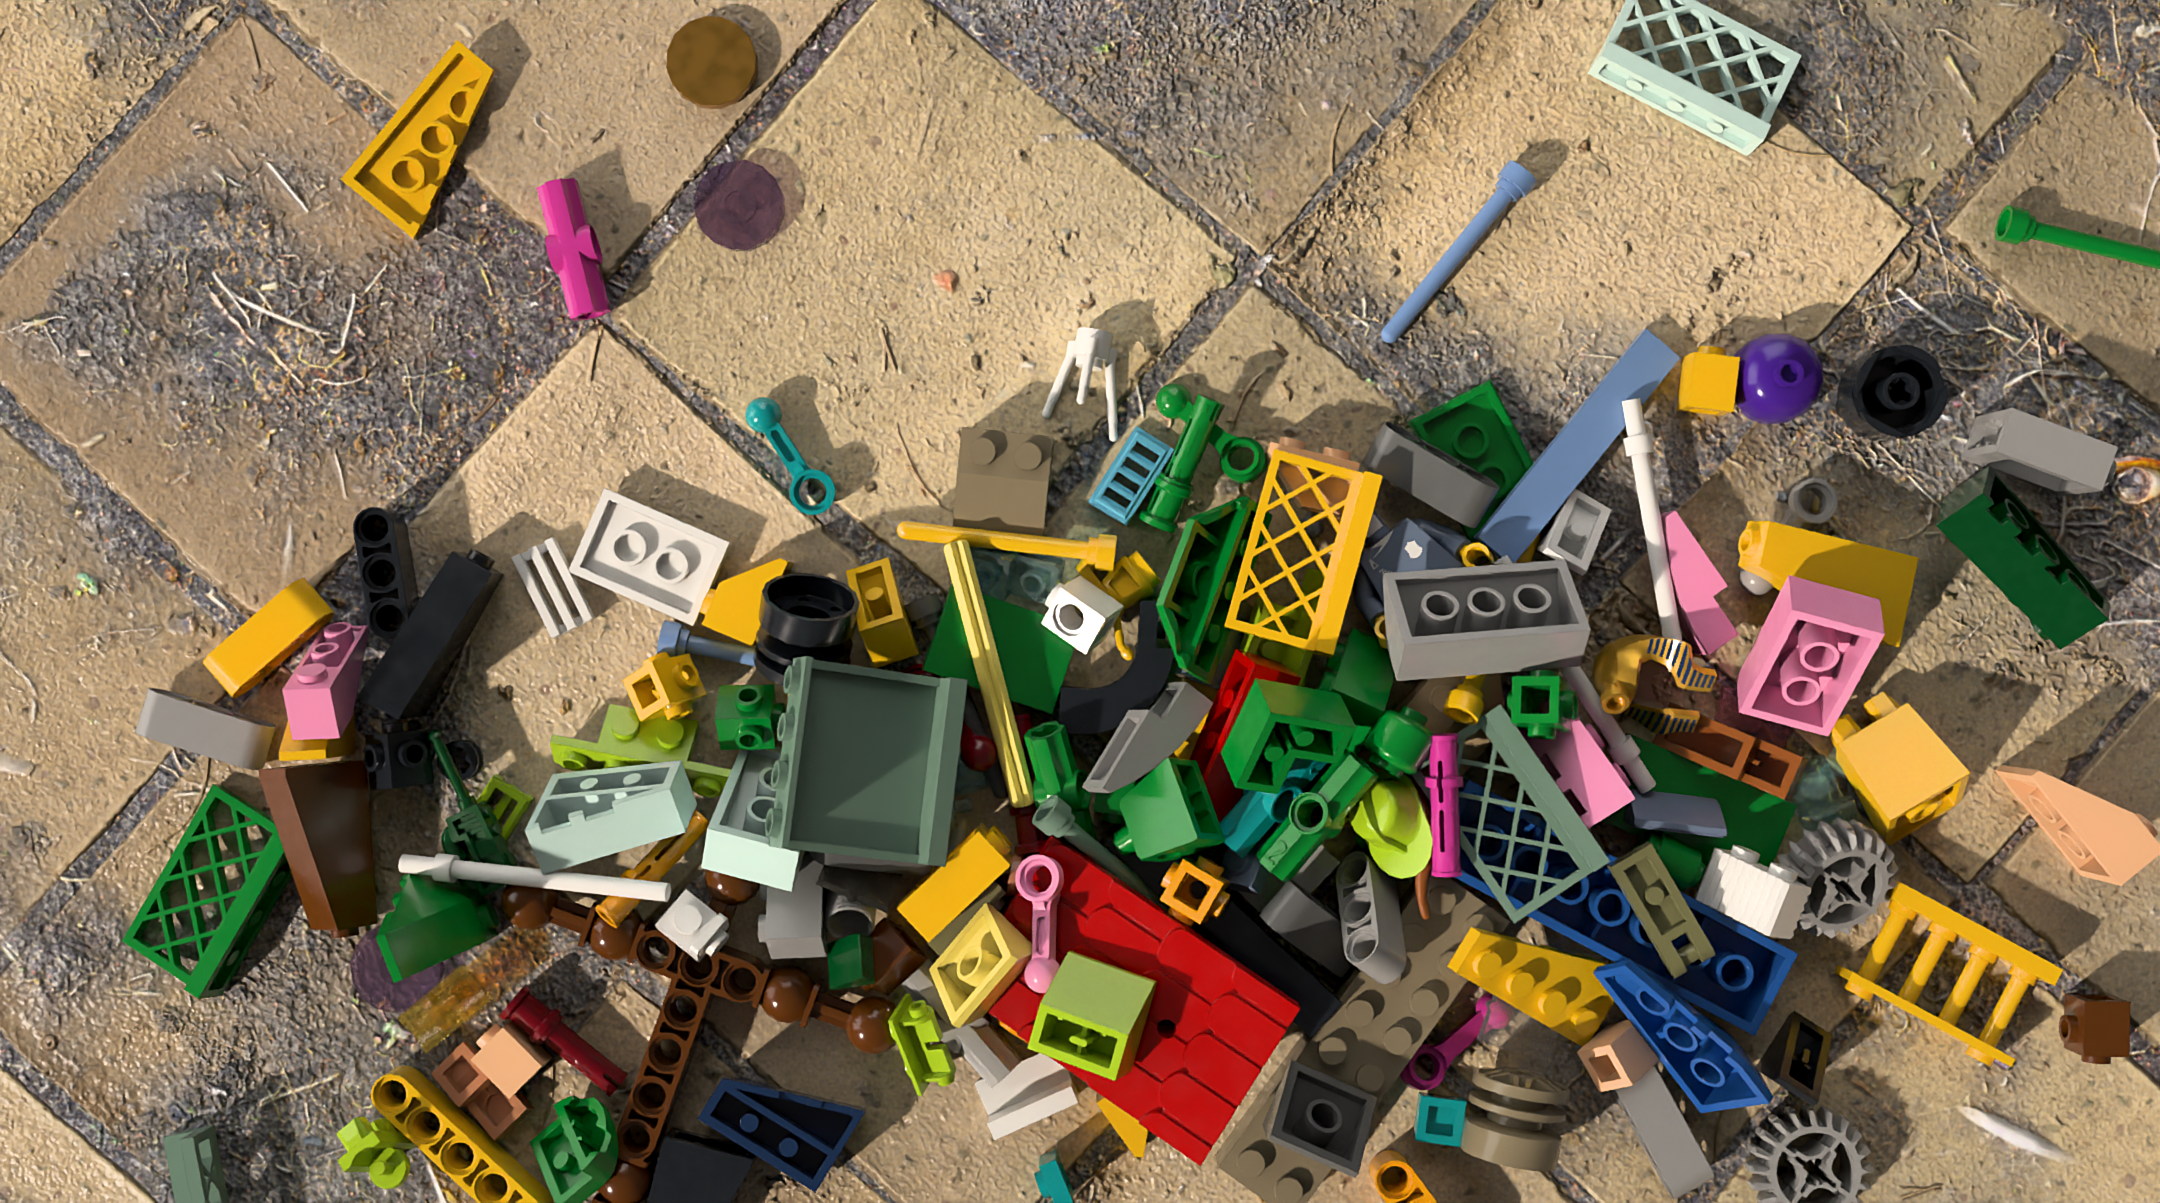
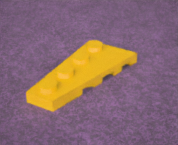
M456 40L343 175L341 180L411 238L417 240L496 72L460 41Z

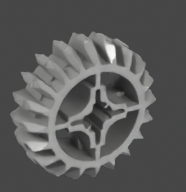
M1837 817L1831 826L1819 821L1816 831L1810 832L1803 829L1804 837L1799 842L1789 841L1790 852L1778 855L1780 865L1798 872L1796 881L1811 888V893L1807 896L1808 901L1804 904V911L1800 913L1801 919L1797 921V928L1801 931L1805 930L1814 937L1823 934L1832 939L1838 931L1849 935L1852 926L1856 924L1866 927L1865 919L1871 914L1880 915L1878 906L1883 902L1891 901L1887 890L1898 885L1894 874L1899 868L1893 859L1895 854L1892 852V848L1875 829H1870L1867 825L1865 826L1855 819L1847 822Z
M1808 1103L1802 1104L1799 1114L1791 1106H1784L1783 1121L1776 1115L1771 1114L1768 1115V1121L1772 1125L1769 1131L1761 1127L1755 1128V1133L1762 1138L1760 1145L1756 1143L1747 1144V1149L1756 1155L1757 1159L1744 1163L1745 1168L1755 1174L1748 1180V1185L1754 1191H1759L1756 1196L1758 1203H1863L1861 1198L1856 1195L1858 1190H1871V1184L1862 1178V1175L1874 1171L1872 1164L1862 1160L1871 1153L1870 1148L1864 1143H1858L1863 1136L1861 1131L1854 1126L1848 1127L1849 1119L1842 1114L1833 1117V1111L1826 1106H1821L1816 1112L1814 1107ZM1819 1133L1816 1138L1811 1136L1803 1145L1793 1146L1789 1144L1799 1136ZM1836 1148H1838L1840 1155V1168L1837 1178L1832 1171V1163L1837 1155L1834 1151ZM1780 1156L1786 1162V1171L1781 1178L1784 1183L1781 1187L1777 1179V1165ZM1798 1156L1805 1162L1810 1160L1814 1164V1168L1822 1173V1176L1819 1177L1812 1171L1807 1173L1803 1169L1804 1166L1796 1161L1795 1157ZM1817 1188L1827 1189L1826 1192L1818 1197L1799 1200L1801 1196L1806 1198Z

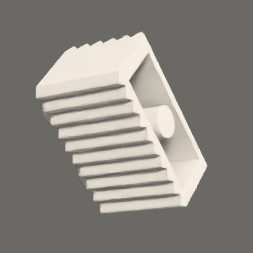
M1733 844L1731 850L1715 847L1696 893L1695 900L1717 909V911L1746 924L1748 927L1754 928L1756 931L1762 932L1764 935L1791 939L1794 936L1793 931L1797 928V921L1801 919L1800 913L1804 911V904L1808 901L1807 896L1811 893L1810 887L1796 881L1798 872L1771 862L1769 867L1758 863L1759 853L1740 845Z

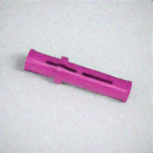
M1455 733L1433 734V742L1429 751L1430 776L1425 777V786L1430 788L1433 845L1431 875L1435 877H1458L1462 875L1459 787H1463V776L1458 775V734Z

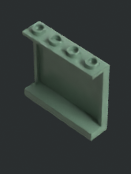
M809 656L793 658V665L787 667L783 682L784 693L789 694L787 711L781 714L777 728L778 740L783 741L780 760L775 761L771 774V786L773 789H776L774 808L768 810L765 820V834L767 837H770L769 847L945 867L968 680L952 677L936 678L813 660V657Z

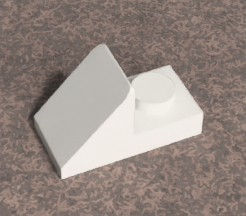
M1574 489L1559 508L1551 528L1539 541L1536 549L1554 560H1566L1568 568L1583 576L1588 570L1611 509Z

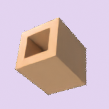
M1629 1020L1606 1025L1577 1052L1599 1092L1633 1086L1659 1061V1058Z
M513 1021L503 1028L496 1023L476 1042L481 1050L471 1059L509 1099L520 1091L552 1059L541 1046L531 1043L529 1041L530 1035Z

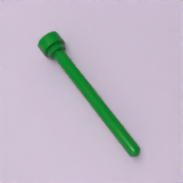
M2007 205L2001 211L1996 223L1995 239L1997 241L2018 245L2020 242L2026 243L2033 239L2160 270V250L2038 222L2035 216L2030 215L2028 209Z

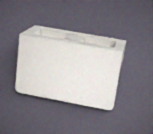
M1036 1053L1023 1059L993 1088L983 1078L978 1079L975 1083V1087L988 1114L987 1125L994 1140L1079 1103V1094L1069 1071L1050 1057L1041 1053Z

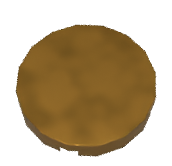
M703 16L687 22L674 34L667 49L666 68L672 85L686 100L701 108L722 109L740 101L750 86L753 85L757 77L758 56L752 40L738 24L723 17Z

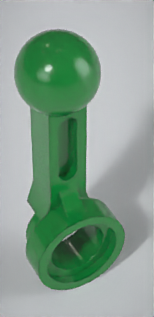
M1177 383L1163 386L1156 396V407L1160 414L1168 419L1180 418L1185 423L1188 421L1194 406L1188 389ZM1216 424L1209 443L1219 452L1220 464L1224 473L1232 481L1241 484L1251 483L1260 478L1267 465V456L1262 446L1250 437H1236L1226 433ZM1242 447L1252 449L1254 452L1253 464L1246 470L1233 469L1230 460L1234 451Z

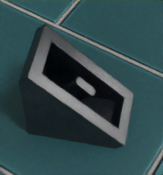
M1794 1010L1783 1023L1756 1065V1068L1786 1090L1814 1106L1819 1102L1833 1035Z

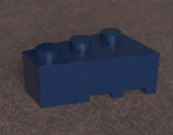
M726 1075L722 1078L697 1119L816 1193L866 1112V1108Z

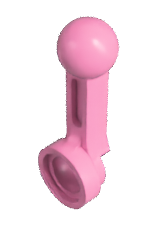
M1032 855L1021 862L1015 876L1016 887L1019 893L1025 899L1032 901L1033 904L1031 960L1025 968L1024 977L1027 985L1033 991L1046 993L1060 968L1056 961L1057 905L1061 895L1059 893L1064 884V873L1060 864L1053 858L1044 855ZM1046 866L1051 872L1052 882L1046 891L1039 893L1034 888L1033 876L1037 869Z

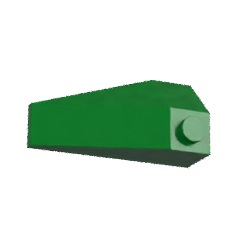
M408 873L403 875L399 881L403 890L395 893L392 898L396 908L394 911L385 914L376 940L393 983L498 936L496 927L499 926V919L493 904L490 901L485 902L480 892L467 890L457 882L434 881L432 876Z

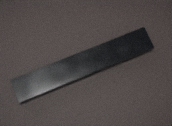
M1114 840L1107 846L1116 857L1136 873L1160 898L1165 891L1161 883L1174 862L1180 864L1183 859L1187 858L1184 856L1168 862L1142 861L1136 853L1131 856L1122 855L1117 850ZM1195 881L1192 884L1191 892L1196 898L1202 899L1207 893V887L1202 881ZM1231 898L1218 919L1210 916L1207 922L1198 924L1194 921L1191 926L1202 937L1298 1002L1300 1010L1293 1022L1310 1038L1342 1005L1343 1002Z

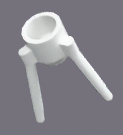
M1086 327L1077 329L1075 341H1068L1065 359L1050 391L1042 416L1044 418L1050 417L1075 359V366L1082 368L1077 395L1078 404L1086 402L1092 371H1102L1103 364H1105L1109 440L1115 442L1118 439L1115 362L1118 350L1111 348L1113 338L1111 333Z

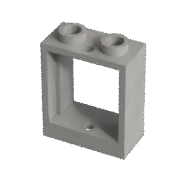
M2009 408L1976 416L1961 459L1985 468L1990 465L1998 473L2061 496L2103 491V488L2110 483L2116 472L2117 463L2114 461L2118 447L2015 408Z

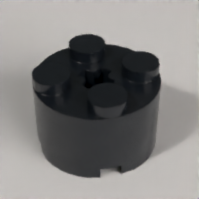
M1911 345L1890 346L1865 354L1852 362L1843 373L1838 385L1836 411L1855 433L1869 440L1885 442L1916 435L1934 425L1945 409L1948 391L1947 385H1944L1940 373L1942 369L1933 356ZM1888 386L1892 387L1890 393L1888 392ZM1890 395L1896 398L1894 402L1890 399Z

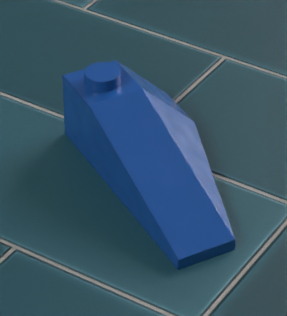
M1630 959L1599 966L1594 970L1593 974L1700 1113L1768 1104L1771 1102L1773 1095L1744 1049L1732 1035Z

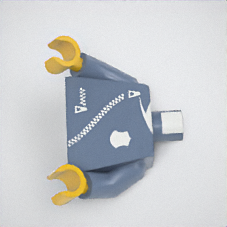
M1373 510L1365 543L1369 547L1361 554L1353 583L1355 605L1369 625L1375 630L1379 645L1387 649L1386 638L1384 637L1386 633L1383 594L1384 573L1461 568L1463 566L1459 561H1463L1466 567H1474L1473 562L1477 557L1485 556L1492 562L1494 558L1484 544L1472 543L1448 526L1423 518L1414 519L1413 521L1405 518L1389 529Z

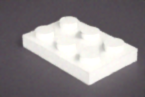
M604 488L568 572L687 624L696 626L702 614L700 613L702 602L708 590L713 588L732 543Z

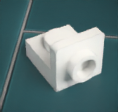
M687 889L655 924L660 932L697 962H700L706 954L713 957L729 938V934L725 932L729 928L728 918L722 913L716 914Z

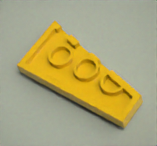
M1475 927L1469 929L1447 965L1455 973L1582 1047L1593 1038L1615 1002L1593 974L1597 967L1614 962L1606 963L1590 956L1562 952L1554 947L1527 943L1519 938Z

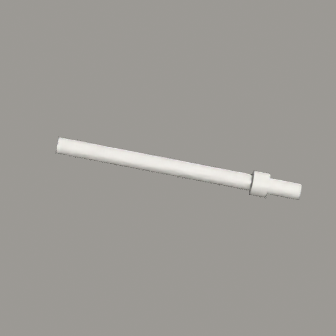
M1640 398L1622 401L1628 437L1623 438L1626 457L1631 456L1662 636L1682 641L1650 453L1654 452L1651 433L1646 434Z
M1508 555L1495 561L1492 565L1513 563ZM1581 667L1559 668L1568 683L1572 685V689L1577 692L1581 703L1610 745L1607 751L1614 762L1619 766L1623 765L1640 793H1645L1655 787V780L1638 756L1641 752L1631 735L1625 736L1613 716L1603 710L1600 696Z
M438 853L435 857L402 854L398 864L399 871L402 873L432 876L434 881L450 883L456 882L457 879L663 902H668L671 894L670 883L563 871L542 874L541 869L460 860L458 855Z

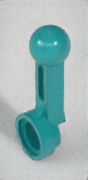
M759 397L752 400L745 412L747 424L754 431L765 434L792 475L793 481L790 485L789 493L793 505L799 511L808 515H817L825 512L833 504L836 496V487L832 478L824 471L812 469L808 466L780 423L782 412L776 401L768 397ZM815 478L825 485L826 497L820 504L811 505L802 499L800 488L805 480Z

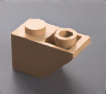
M1280 437L1279 443L1270 442L1266 448V456L1269 461H1271L1273 450L1278 449L1358 471L1360 463L1349 460L1351 455L1349 452L1324 447L1323 454L1305 450L1306 442L1288 437ZM1282 462L1279 463L1277 474L1289 493L1308 483L1299 467ZM1308 470L1313 480L1322 475V473ZM1332 476L1317 484L1328 506L1332 507L1347 498L1351 481ZM1311 488L1292 498L1299 509L1316 513L1324 511ZM1344 507L1334 512V516L1341 518Z

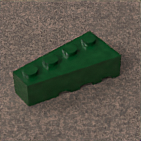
M1990 465L1944 497L1936 526L2003 592L2005 597L2014 606H2017L2030 619L2032 627L2045 641L2050 639L2061 650L2109 620L2110 603Z

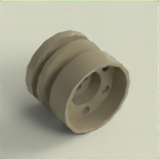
M1481 1067L1474 1069L1472 1082L1485 1090L1469 1092L1468 1099L1472 1104L1488 1112L1487 1114H1474L1465 1117L1460 1148L1476 1158L1507 1167L1541 1172L1554 1171L1558 1165L1562 1137L1554 1131L1543 1127V1123H1561L1566 1120L1567 1113L1553 1104H1566L1569 1102L1571 1090L1565 1085L1546 1079L1541 1074L1511 1067H1501L1500 1069Z

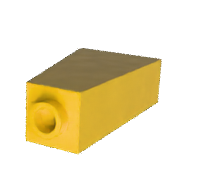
M1772 521L1747 522L1746 529L1742 532L1738 543L1740 553L1739 567L1767 580L1779 591H1781L1788 575L1879 599L1885 632L1879 645L1900 647L1919 557Z

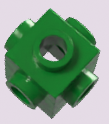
M1533 670L1529 672V676H1512V691H1509L1507 696V713L1513 725L1523 731H1528V738L1555 739L1556 732L1571 731V719H1576L1578 716L1577 692L1571 691L1572 685L1558 676V672ZM1549 701V714H1541V706Z
M774 684L719 685L715 724L720 750L775 749L778 722L781 714L785 713V704L777 703Z

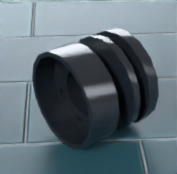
M792 573L777 576L768 581L761 594L759 610L761 625L756 633L757 645L753 656L756 669L765 678L783 686L786 669L789 665H793V658L809 656L813 657V660L850 665V655L853 650L851 637L856 629L860 603L856 592L842 582L816 574Z

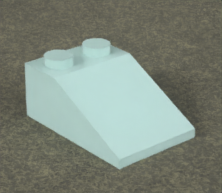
M776 746L775 749L739 751L707 828L701 868L792 892L806 851L769 847L770 837H767L765 834L767 812L770 808H774L776 789H773L771 786V774L775 761L780 760L782 747Z

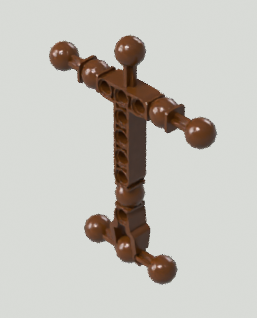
M705 869L704 880L706 888L712 896L708 907L716 914L722 913L727 917L730 928L737 906L745 904L754 898L760 889V883ZM507 884L503 890L502 910L507 920L518 928L535 930L543 928L548 923H553L580 933L578 946L584 948L590 944L593 951L606 960L621 961L627 959V962L632 964L638 961L643 968L671 978L668 991L616 1132L618 1159L615 1170L610 1179L597 1190L598 1193L593 1197L592 1203H640L648 1196L654 1177L651 1164L657 1155L653 1151L660 1144L666 1132L715 995L740 1003L752 1001L751 1007L757 1009L761 1005L766 1014L777 1022L793 1023L801 1021L800 1026L806 1028L812 1017L846 1029L847 1038L855 1048L863 1053L879 1054L887 1052L896 1045V1040L890 1034L888 1023L896 1006L884 997L870 996L852 1003L821 992L824 979L819 978L815 983L809 973L798 966L784 965L776 967L774 963L766 966L760 958L727 945H723L713 957H710L713 964L711 973L703 974L695 970L692 964V957L653 925L654 920L648 918L643 921L635 909L626 916L618 928H614L596 912L595 907L598 904L600 905L604 901L603 899L594 902L591 908L561 898L558 890ZM657 936L666 940L670 949L667 958H658L652 954L649 947L652 937ZM738 968L751 970L756 978L755 987L743 989L738 986L734 977L735 970ZM678 996H689L695 1001L697 1006L695 1016L689 1017L679 1012L676 1005ZM672 1039L676 1041L681 1048V1058L670 1059L666 1057L661 1049L662 1040ZM654 1082L661 1085L665 1090V1101L655 1102L651 1100L646 1094V1083ZM632 1126L645 1128L649 1133L650 1143L646 1145L636 1143L631 1138L630 1128Z

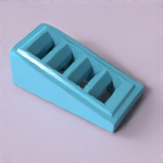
M1136 426L1088 503L1127 527L1174 449ZM1138 442L1159 455L1160 457L1156 463L1132 450L1135 444ZM1127 457L1150 471L1146 479L1123 465ZM1117 473L1141 486L1137 493L1132 492L1113 480ZM1108 488L1131 501L1127 509L1104 495Z

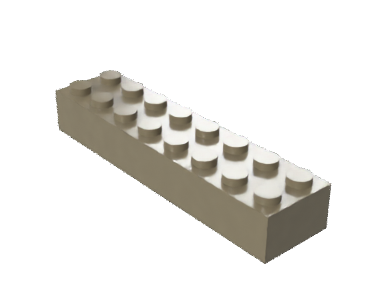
M1430 874L1427 895L1430 918L1426 920L1422 918L1419 910L1414 879L1399 900L1406 949V965L1401 975L1391 983L1381 984L1356 966H1353L1332 992L1343 1002L1342 1005L1311 1038L1305 1032L1301 1035L1215 1154L1218 1167L1265 1202L1307 1203L1332 1169L1327 1165L1267 1140L1262 1124L1291 1060L1376 1096V1108L1468 981L1448 968L1447 965L1469 929L1475 927L1502 934L1510 923L1509 920L1451 878L1435 877Z

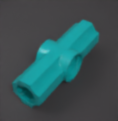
M1295 758L1278 794L1243 789L1244 796L1220 822L1226 839L1223 843L1243 859L1275 822H1284L1289 816V808L1292 801L1299 794L1303 793L1306 786L1327 763Z

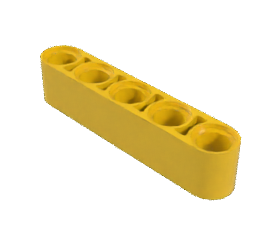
M403 1065L394 1068L376 1080L371 1090L372 1104L477 1203H555L547 1188L419 1070L412 1066ZM392 1080L402 1083L405 1087V1100L398 1099L392 1094L390 1089ZM425 1111L432 1112L438 1117L440 1122L438 1131L428 1128L424 1123L423 1116ZM457 1143H465L471 1147L474 1154L473 1161H465L458 1155ZM490 1174H499L504 1177L508 1186L506 1192H500L493 1188L490 1182Z

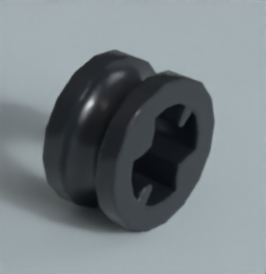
M457 740L446 744L450 754L453 751L454 753L462 752L463 749L468 752L465 760L470 763L469 769L467 770L466 767L458 769L463 781L475 777L481 771L484 761L483 753L478 745L469 740ZM437 757V766L441 774L449 779L439 757Z

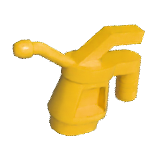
M1137 550L1128 557L1122 556L1114 565L1113 572L1109 571L1102 581L1095 573V565L1086 564L1087 560L1081 559L1075 567L1080 575L1124 605L1113 625L1115 640L1121 656L1127 661L1132 660L1134 653L1124 643L1121 615L1125 613V609L1151 596L1154 593L1153 588L1161 583L1162 580Z

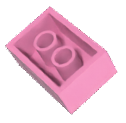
M1788 575L1737 676L1739 713L1828 737L1885 635L1880 600Z

